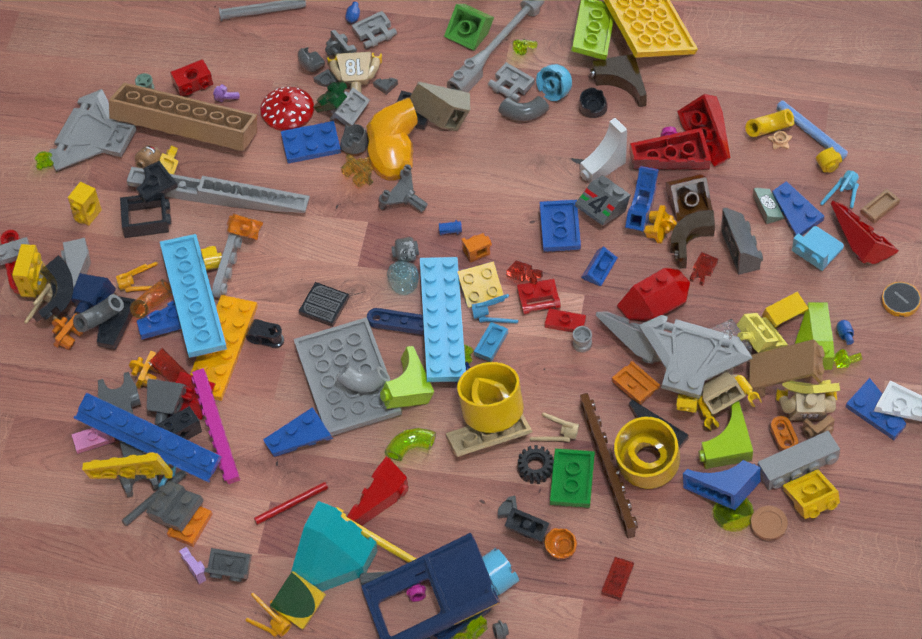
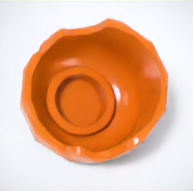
M554 528L546 534L545 548L554 558H570L576 552V537L568 529Z

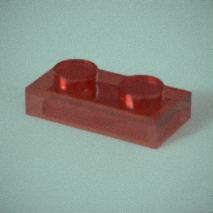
M160 348L148 361L168 382L176 383L180 371L187 373L163 348Z

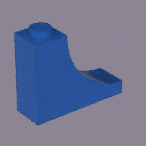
M744 460L735 467L721 472L702 473L687 469L683 473L684 489L733 510H736L761 482L760 467Z

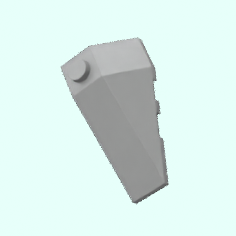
M607 311L596 312V316L636 355L642 357V361L650 364L660 361L640 330L639 325L641 324L632 322L629 324V319Z

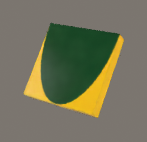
M292 571L270 604V607L303 630L326 594Z

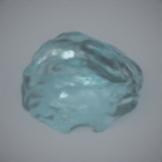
M397 261L389 266L387 279L393 291L398 294L408 295L417 288L419 273L414 264L406 261Z

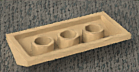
M522 414L515 425L501 432L483 433L467 426L448 432L446 436L453 454L459 457L530 434L532 429Z

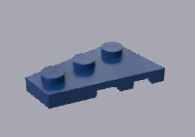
M787 181L772 191L781 212H783L787 219L788 226L794 232V237L798 233L803 236L814 226L824 221L825 216Z
M174 301L169 302L164 309L160 311L155 310L137 320L141 339L181 329Z
M869 378L846 403L845 408L892 440H895L906 428V422L902 417L874 411L882 396V392Z
M312 407L263 440L273 456L276 457L295 451L298 447L312 446L324 439L326 441L331 440L333 437Z

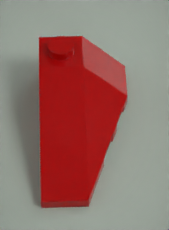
M703 94L677 111L681 124L686 131L702 128L711 163L715 167L731 158L723 111L717 96Z
M832 200L830 204L851 249L858 255L856 258L865 264L867 262L877 264L899 251L884 236L880 237L873 232L874 228L860 221L861 218L847 206Z

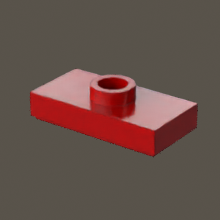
M549 308L545 328L573 333L575 328L585 326L586 315Z

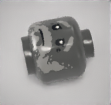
M412 237L396 239L395 246H391L393 258L397 257L400 263L415 261L419 255L418 243Z

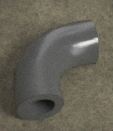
M537 96L528 103H517L510 98H506L500 104L498 111L503 116L512 120L528 121L546 113L549 110V105L540 96Z
M112 294L90 309L75 315L73 318L74 327L79 332H85L104 323L123 310L124 303L122 299Z

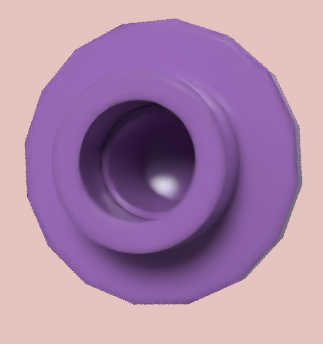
M223 84L217 86L213 92L214 99L223 102L225 99H239L240 96L239 92H227V87Z

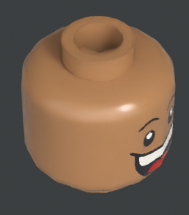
M151 145L143 147L135 154L136 167L143 169L159 161L161 156L160 150Z

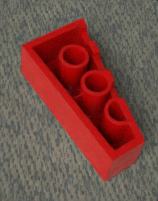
M702 128L630 143L629 154L633 169H639L640 166L653 169H710L711 158Z

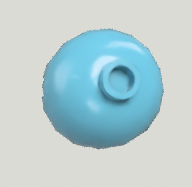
M551 64L542 68L537 73L536 83L539 91H543L546 94L544 95L546 99L558 101L571 90L572 77L564 66Z

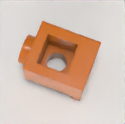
M484 233L474 235L467 240L465 237L461 239L462 250L470 263L490 255L492 243L489 236H485Z

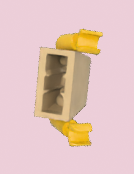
M725 371L704 383L703 392L700 395V399H698V404L703 417H706L704 424L710 431H712L710 428L712 423L719 428V422L711 415L723 410L748 395V400L752 407H755L752 402L754 399H759L762 403L759 394L753 392V388L744 376L731 375L728 371Z

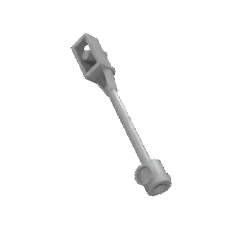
M523 0L520 3L522 10L485 50L464 61L462 67L456 70L447 82V88L468 93L483 77V66L491 52L526 14L529 16L538 15L540 7L544 4L545 0Z

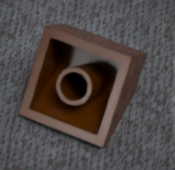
M699 174L665 182L668 199L676 221H680L687 215L698 211L713 210L706 176Z

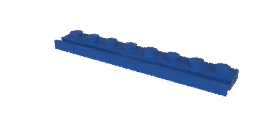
M89 393L85 394L78 412L74 416V419L145 453H158L166 463L208 483L222 456Z

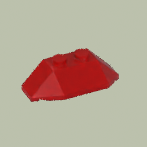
M663 268L633 285L617 304V308L629 320L649 321L660 315L664 316L686 303L690 281L679 269Z

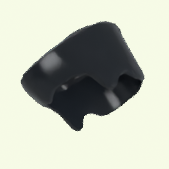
M591 87L581 92L579 109L584 116L595 118L607 112L608 103L602 90Z

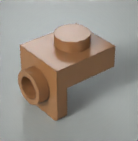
M828 415L816 425L805 419L802 427L803 433L809 439L826 431L832 434L835 419Z

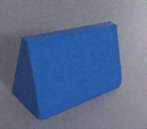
M604 246L601 247L594 254L581 278L595 285L602 286L618 257Z

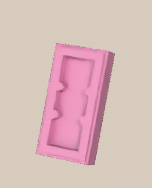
M95 428L72 434L77 454L115 442L114 437Z

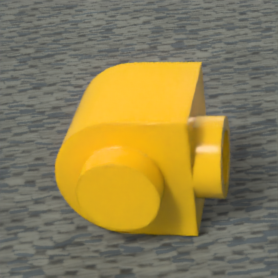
M830 147L820 152L816 156V161L823 172L831 173L839 167L842 157L839 152L836 153L834 148Z
M208 246L201 249L206 271L219 268L222 254L221 252L217 253L216 246Z

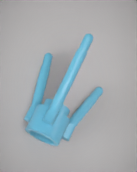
M851 170L846 171L844 176L839 179L838 183L824 197L820 204L824 205L841 186L840 192H843L844 189H853L850 201V208H853L856 192L859 187L857 183L859 179L858 174Z

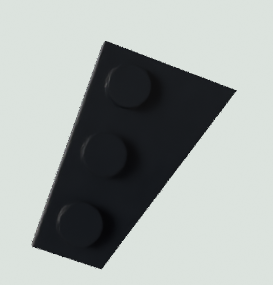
M119 296L124 303V308L115 316L99 325L97 335L99 347L116 350L138 306L136 299Z

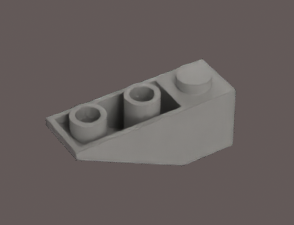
M85 238L63 242L64 250H61L62 259L66 261L72 274L73 288L79 274H87L91 264Z

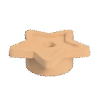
M778 130L773 136H769L768 139L773 142V149L780 147L788 149V142L792 139V136Z

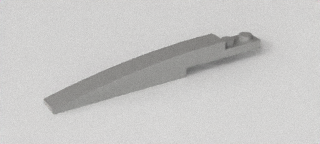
M131 167L127 178V185L139 187L145 179L144 170ZM174 174L170 175L176 181L178 188L165 194V197L206 204L305 213L310 196L207 176H202L200 180Z

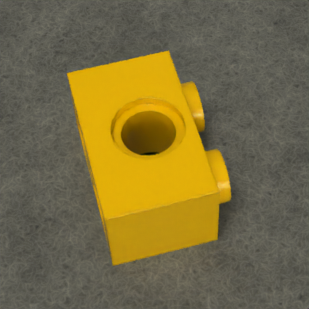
M79 182L67 197L73 218L80 224L84 223L90 226L102 211L96 189L83 182Z

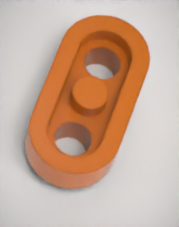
M784 416L775 417L771 422V432L779 450L783 451L797 445L798 438L790 420Z

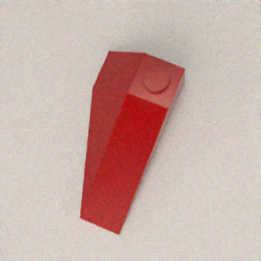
M387 456L371 477L374 480L368 489L364 487L361 492L362 496L359 505L355 504L347 515V518L361 526L392 506L401 496H405L408 492L407 476Z

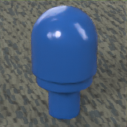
M352 2V5L346 10L345 19L349 23H355L359 19L360 9L358 2Z
M847 320L839 321L836 325L839 337L845 340L847 345L853 344L854 330L851 323Z

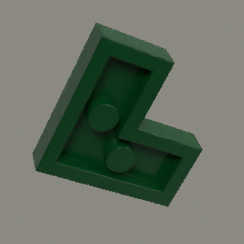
M344 81L331 83L327 87L328 90L325 94L317 98V103L313 108L316 112L337 109L347 98L344 90L348 86Z

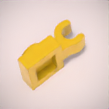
M172 145L166 154H161L159 159L169 174L175 173L179 162L174 159L178 148Z

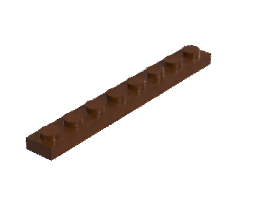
M588 393L580 394V406L627 539L635 537L636 529L638 528L637 519L635 516L632 517L630 500H626L624 496L626 494L623 482H619V469L617 465H613V453L611 448H607L608 440L606 433L601 431L602 423L600 416H596L594 412L596 411L595 402L593 399L590 400Z

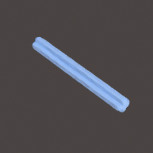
M785 101L777 104V110L779 111L790 109L794 116V123L826 149L833 147L836 153H840L842 160L847 157V150Z

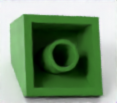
M456 4L444 37L469 49L476 50L488 35L494 17L467 4Z

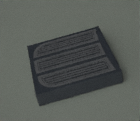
M315 282L298 311L299 315L333 327L350 296L348 293Z

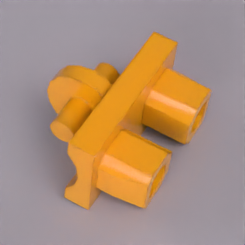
M660 205L658 211H650L649 220L654 225H647L644 230L646 237L655 238L657 243H663L665 234L673 231L677 225V222L673 220L674 217L665 211V205Z
M150 351L145 364L142 363V357H138L137 360H131L129 363L132 375L136 376L138 372L140 373L136 383L138 389L142 385L147 387L148 379L156 380L157 378L147 373L149 369L159 373L163 361L154 357L156 352Z

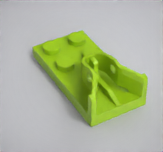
M580 0L571 51L606 60L614 18L605 2L599 0Z

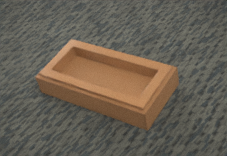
M885 189L865 205L860 213L875 224L900 204V199L888 189Z

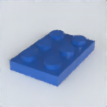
M334 121L281 131L288 164L341 153Z
M577 199L540 202L543 252L581 250L578 208L575 206Z

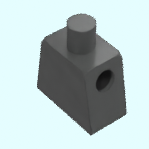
M148 379L147 410L156 413L154 424L157 425L168 418V415L173 416L180 412L184 402L181 396H184L186 393V385Z

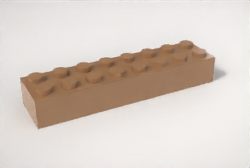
M123 83L109 99L110 119L200 140L201 142L233 148L234 150L244 151L257 133V114L129 83Z

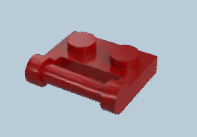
M554 279L517 285L523 315L529 314L531 311L561 308ZM553 299V300H551V301H545V302H539V303L528 304V303H532V302H538V301H544V300Z

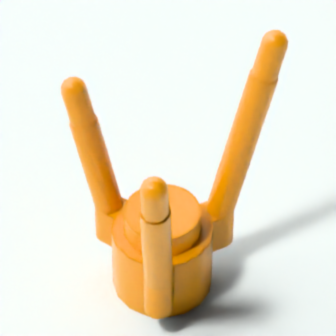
M158 262L149 265L143 264L129 272L117 275L116 279L120 290L125 289L126 293L131 291L159 290V286H131L135 284L134 275L158 265Z
M251 593L256 602L273 618L270 622L272 627L269 628L250 618H246L245 621L269 632L274 637L277 635L280 637L284 636L292 626L291 621L277 611L278 615H276L255 593Z

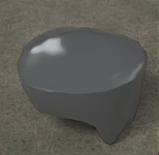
M359 124L345 126L340 142L341 150L350 154L364 152L369 144L366 129Z

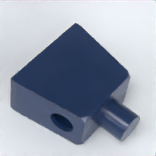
M80 273L73 288L71 298L72 302L76 305L74 314L84 312L102 302L116 291L115 286L108 278Z

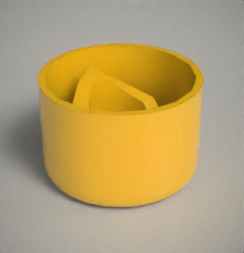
M487 362L471 367L460 377L457 390L462 415L465 422L471 428L483 433H497L509 429L521 418L524 404L519 377L513 368L503 363Z
M639 417L626 423L616 436L614 443L616 460L621 474L629 483L636 487L653 489L665 485L675 476L680 465V451L676 434L666 422L654 417ZM644 447H655L659 450L661 457L655 462L645 463L638 458L637 453Z

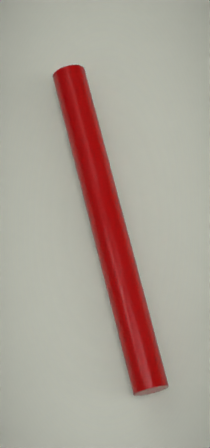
M323 482L254 517V520L258 525L327 490L328 486L326 482Z

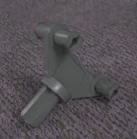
M405 165L404 169L401 170L400 181L392 191L384 190L379 196L380 209H385L387 205L400 203L405 205L409 203L420 212L427 208L428 204L416 196V191L413 190L412 167L410 165Z

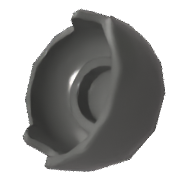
M308 47L301 48L297 56L302 68L315 72L325 64L324 59L318 52L309 53Z

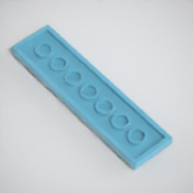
M193 234L160 241L188 357L226 350V342L197 235Z
M457 257L420 258L427 382L459 381L463 373L466 372Z

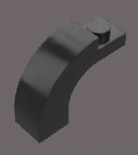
M59 255L40 270L51 285L52 297L49 303L33 316L36 322H39L42 318L46 321L53 314L57 317L68 306L72 298V274L67 264Z

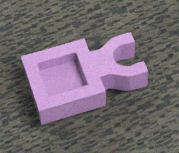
M187 547L180 550L182 560L188 566L198 584L206 581L204 575L205 567L202 562H197Z

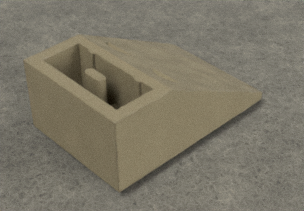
M418 82L409 97L416 112L444 129L458 131L470 112V93Z

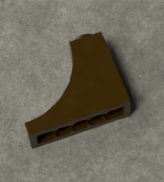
M633 54L592 61L590 77L595 80L596 86L608 85L621 88L635 98L639 107L647 105V93L636 57Z

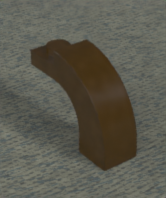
M714 210L698 211L689 214L674 227L671 235L670 253H674L679 269L686 268L687 266L686 246L691 240L698 237L714 236Z

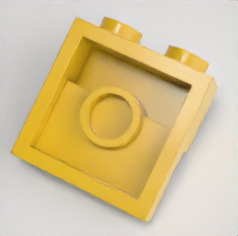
M818 469L783 485L784 492L794 502L795 509L804 519L809 517L816 518L820 512L826 509L833 510L840 504L839 491Z

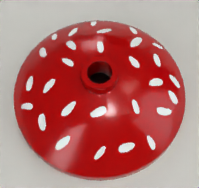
M290 86L281 87L271 91L263 99L260 108L261 116L269 127L279 131L300 128L311 120L314 114V102L312 97L303 89Z

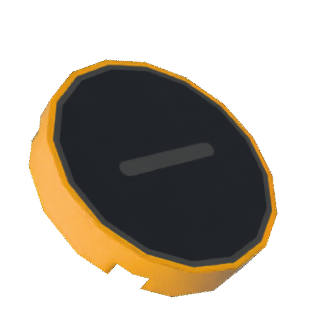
M894 282L883 291V307L893 316L908 317L919 309L921 296L913 285L906 282Z

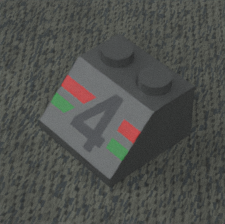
M602 175L588 185L576 201L575 206L603 226L626 212L631 194Z

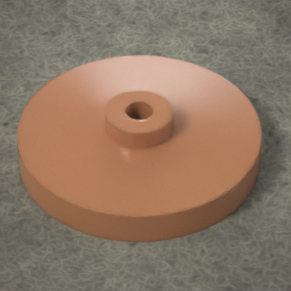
M760 507L751 517L752 531L763 540H777L787 530V517L777 507Z

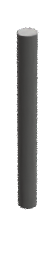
M181 470L169 481L177 484L187 474ZM158 490L121 520L125 526L129 525L147 510L148 503L154 501L158 496Z

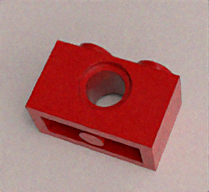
M203 59L170 72L173 85L179 96L191 95L213 85L211 72Z

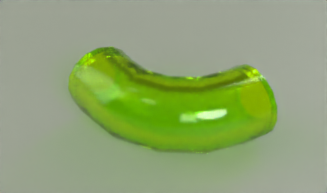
M423 428L404 430L394 436L384 453L393 460L402 461L407 451L412 448L430 450L434 444L436 432Z

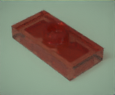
M614 557L601 594L621 601L634 568V562Z

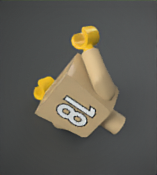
M371 52L337 54L335 59L327 57L331 72L338 81H344L351 89L355 88L361 93V85H368L369 80L373 79L378 71L379 65L382 63V53L378 57L372 53V58Z
M777 388L776 400L780 402L783 411L789 413L790 421H804L805 419L809 421L823 420L827 417V413H833L836 409L837 391L825 394L795 393L789 399L788 389L783 391Z

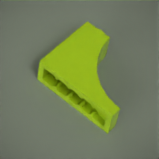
M414 346L406 347L401 357L403 374L394 380L386 381L380 392V398L387 409L428 404L434 394L431 383L427 382L426 372Z
M739 400L731 404V420L726 429L717 437L701 444V450L698 451L700 462H704L705 469L737 464L743 460L747 462L752 461L753 447Z

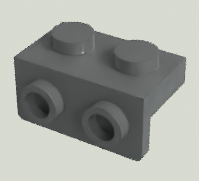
M211 548L208 568H205L204 572L210 573V577L222 579V575L230 576L229 580L241 582L242 578L248 579L252 554Z

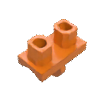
M233 213V215L229 216L227 231L258 240V233L263 222Z
M74 316L66 325L65 323L68 320L65 317L61 320L54 319L52 321L54 326L52 332L57 334L60 331L53 343L55 347L58 348L61 345L69 350L75 343V339L69 336L71 331L79 337L83 334V332H79L74 327Z

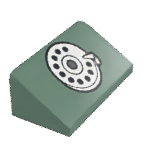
M754 188L753 198L766 224L783 220L784 216L771 190Z

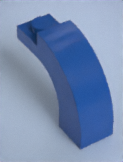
M640 166L636 190L631 207L628 209L625 228L639 231L645 230L655 198L658 169Z

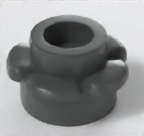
M498 620V623L492 625L495 638L506 639V636L509 635L507 624Z

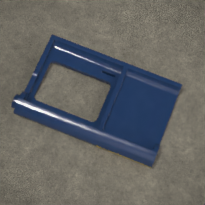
M471 532L361 586L377 628L379 639H427L500 603L477 542ZM429 580L438 601L440 613L394 636H390L379 606L380 603L412 586Z

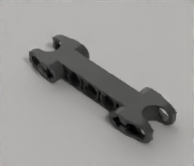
M129 372L124 373V383L117 389L108 388L103 379L98 380L99 399L134 415L132 407L141 405L136 384ZM120 441L123 457L144 455L143 451ZM118 475L127 498L133 496V485L140 479L149 480L154 490L159 489V475H155V478H147L146 475H135V479H127Z

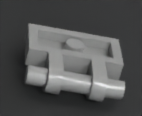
M383 11L352 25V30L360 41L368 39V41L363 42L365 49L371 46H378V43L384 40L388 41L392 39V36L397 35L395 28L387 29L391 27V22ZM379 32L382 33V34H380V35H378V36H376V37L374 36L375 34H377V33H379Z
M506 62L495 73L498 81L495 82L491 79L488 86L493 88V91L496 93L500 92L506 98L519 102L521 96L516 93L519 91L525 94L535 84V79ZM507 84L511 88L507 89L504 87V85Z

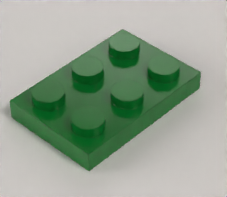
M555 448L550 505L590 508L595 451Z

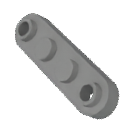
M230 233L213 283V297L220 298L221 295H226L227 281L231 279L232 265L237 261L236 252L242 245V238L237 234Z

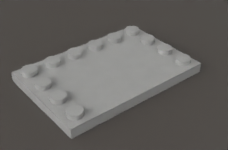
M367 317L293 339L320 419L331 436L402 415L400 407L386 408L380 398L382 388L373 392L361 393L348 389L336 380L337 374L347 365L361 373H369L377 367H381L387 372Z

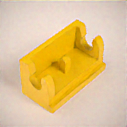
M797 291L766 307L762 317H766L776 328L791 318L805 313L809 308Z

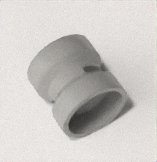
M579 326L573 331V348L582 353L589 351L592 347V332L586 326Z

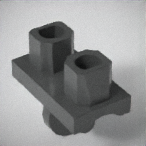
M336 30L330 32L331 37L326 42L327 46L325 48V52L328 55L337 56V54L356 53L357 49L354 45H347L348 38L345 34L339 35Z

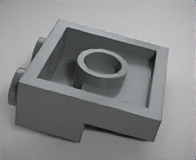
M168 481L166 485H162L159 488L158 496L155 500L148 503L146 513L152 521L182 532L204 499L201 495L187 491L182 485Z

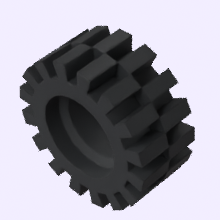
M534 445V449L528 446V451L524 448L522 454H519L518 473H520V477H524L525 482L530 480V484H533L534 481L540 484V480L546 482L547 478L550 479L551 473L553 474L554 460L552 454H550L548 449L545 451L543 446L538 449V445ZM532 460H539L543 463V467L534 470L528 467V463Z

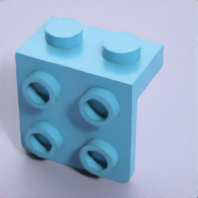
M814 226L804 237L798 233L793 238L792 245L794 253L821 271L844 248L842 242L817 226Z

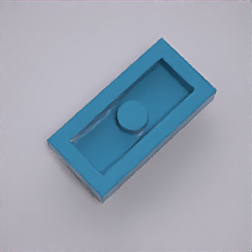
M491 322L475 348L474 356L492 362L508 334V329Z

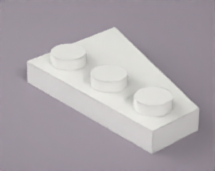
M890 381L874 411L922 422V396Z

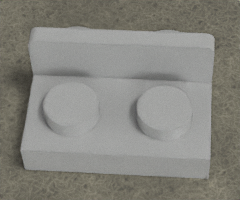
M352 88L349 93L347 91L344 92L347 98L337 109L331 110L333 114L330 118L331 121L337 118L346 126L354 124L370 101L355 88Z

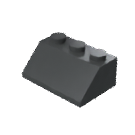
M723 208L721 233L738 275L760 270L763 255L756 247L757 241L755 236L751 235L749 221L745 220L742 213L729 208Z

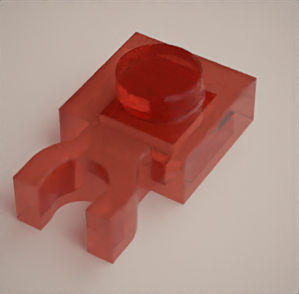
M701 252L693 266L694 272L690 276V281L693 282L697 277L701 278L699 285L703 286L705 276L711 277L719 259Z
M517 260L506 270L507 277L521 282L526 279L535 285L537 284V277L540 279L543 277L542 270L532 269V265Z

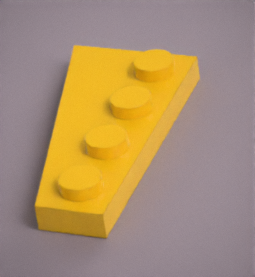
M153 452L139 456L129 455L123 458L112 457L108 460H92L91 462H84L82 470L90 479H116L117 475L127 479H135V475H146L147 478H155V475H165V478H172L173 471L160 455Z

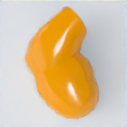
M410 98L398 101L378 111L366 125L369 141L367 153L371 166L379 177L388 181L399 180L400 172L404 169L405 165L408 164L413 168L414 149L409 134L418 121Z

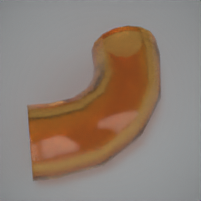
M164 279L159 280L132 302L130 306L131 314L136 318H143L172 295L171 286Z

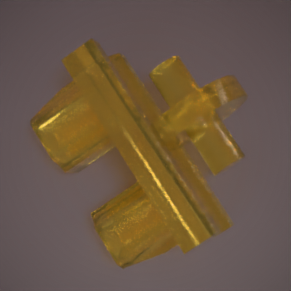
M348 154L345 157L346 163L341 167L342 174L349 177L352 173H355L356 175L352 177V180L358 187L365 183L369 186L374 183L371 179L374 169L371 166V159L369 157L364 159L360 157L357 160L351 154Z

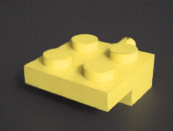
M758 313L744 314L737 323V327L741 330L737 337L741 341L748 340L752 344L753 349L758 353L788 345L766 317L761 318Z

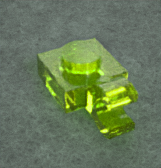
M482 616L477 620H472L467 626V632L458 633L453 639H478L488 630L487 620Z

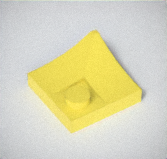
M824 380L819 384L796 381L782 383V386L794 393L813 394L840 391L839 383L831 384V380Z

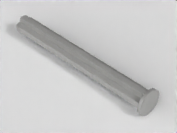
M281 0L226 9L219 8L220 19L223 21L222 19L306 7V0Z

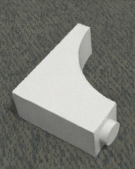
M616 118L609 121L607 133L600 145L580 163V175L589 183L602 175L607 176L626 163L627 129Z

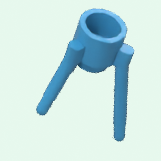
M509 294L472 304L474 319H479L480 323L486 321L500 323L519 322L515 319L485 316L489 315L488 306L504 301L505 298L509 297Z

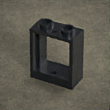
M139 195L120 198L121 222L125 238L169 232V225L172 224L171 214H168L167 210L171 208L170 201L165 198V195L147 204L144 203ZM161 207L162 220L131 224L130 211Z

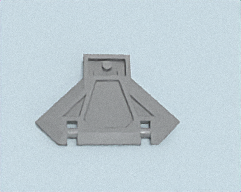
M102 89L79 98L77 103L81 105L80 108L73 109L54 142L57 148L50 149L48 152L56 171L100 153L122 157L136 132L135 125L118 122L109 118V102Z
M663 315L639 325L640 330L666 368L661 386L662 389L700 399L706 380L752 359V356L737 336L732 335L731 340L723 338V332L677 319L674 324L667 322L668 317Z

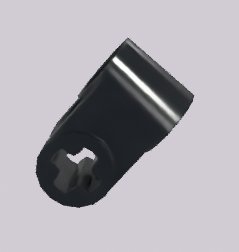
M260 319L252 320L245 336L250 343L272 348L281 347L285 341L280 325Z

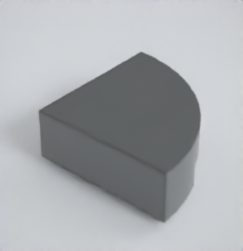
M329 69L313 77L315 83L324 87H328L333 82H338Z
M379 78L373 82V86L386 95L398 85V80L395 78Z
M515 495L508 497L498 508V519L508 518L512 507L517 509Z

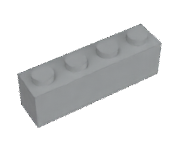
M826 431L758 461L757 466L760 467L761 479L767 489H777L788 481L795 480L817 469L819 470L820 467L826 464H834L839 459L840 448L830 432Z

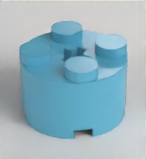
M494 548L483 556L497 595L500 596L520 581L516 572L511 573V564L499 549Z

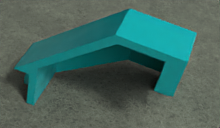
M318 501L304 525L291 572L294 571L323 592L360 578V574L366 573L378 549L377 542L371 537L367 539L361 534L362 529L351 520L345 521L341 517V511Z

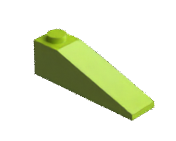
M808 302L807 307L809 309L804 314L795 344L814 339L824 349V370H832L835 356L828 302Z

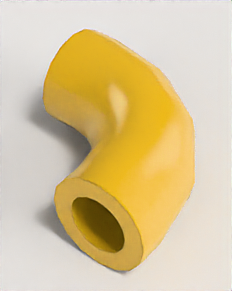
M784 109L748 120L745 130L751 137L765 135L793 126L794 116L790 109Z

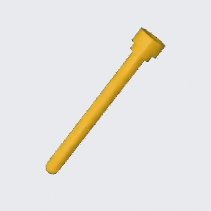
M336 507L339 511L342 512L341 517L345 521L351 520L346 517L345 513H343L344 510L340 509L339 507ZM354 522L362 529L361 534L367 539L371 537L377 542V545L407 563L416 559Z

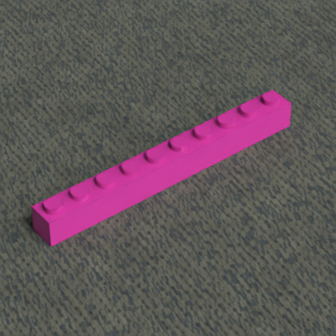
M204 368L192 372L193 377L191 378L193 384H196L195 391L200 396L198 400L200 405L203 406L202 413L207 418L205 422L207 427L209 426L210 428L208 431L209 435L214 440L212 444L217 450L215 453L222 456L219 466L224 472L222 474L223 479L228 484L240 481V477Z

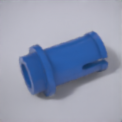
M455 220V222L439 223L440 235L457 233L458 235L462 232L461 221Z

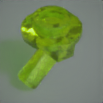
M516 39L512 45L515 53L525 55L527 47L537 48L538 43L537 41L525 39L521 41Z
M845 349L839 350L834 358L835 365L838 368H848L850 364L863 360L861 353L849 356Z

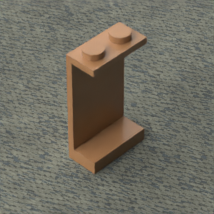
M814 339L751 355L749 384L753 388V392H757L760 397L765 396V390L768 386L812 376L818 383H822L824 374L823 357L825 353L823 347Z

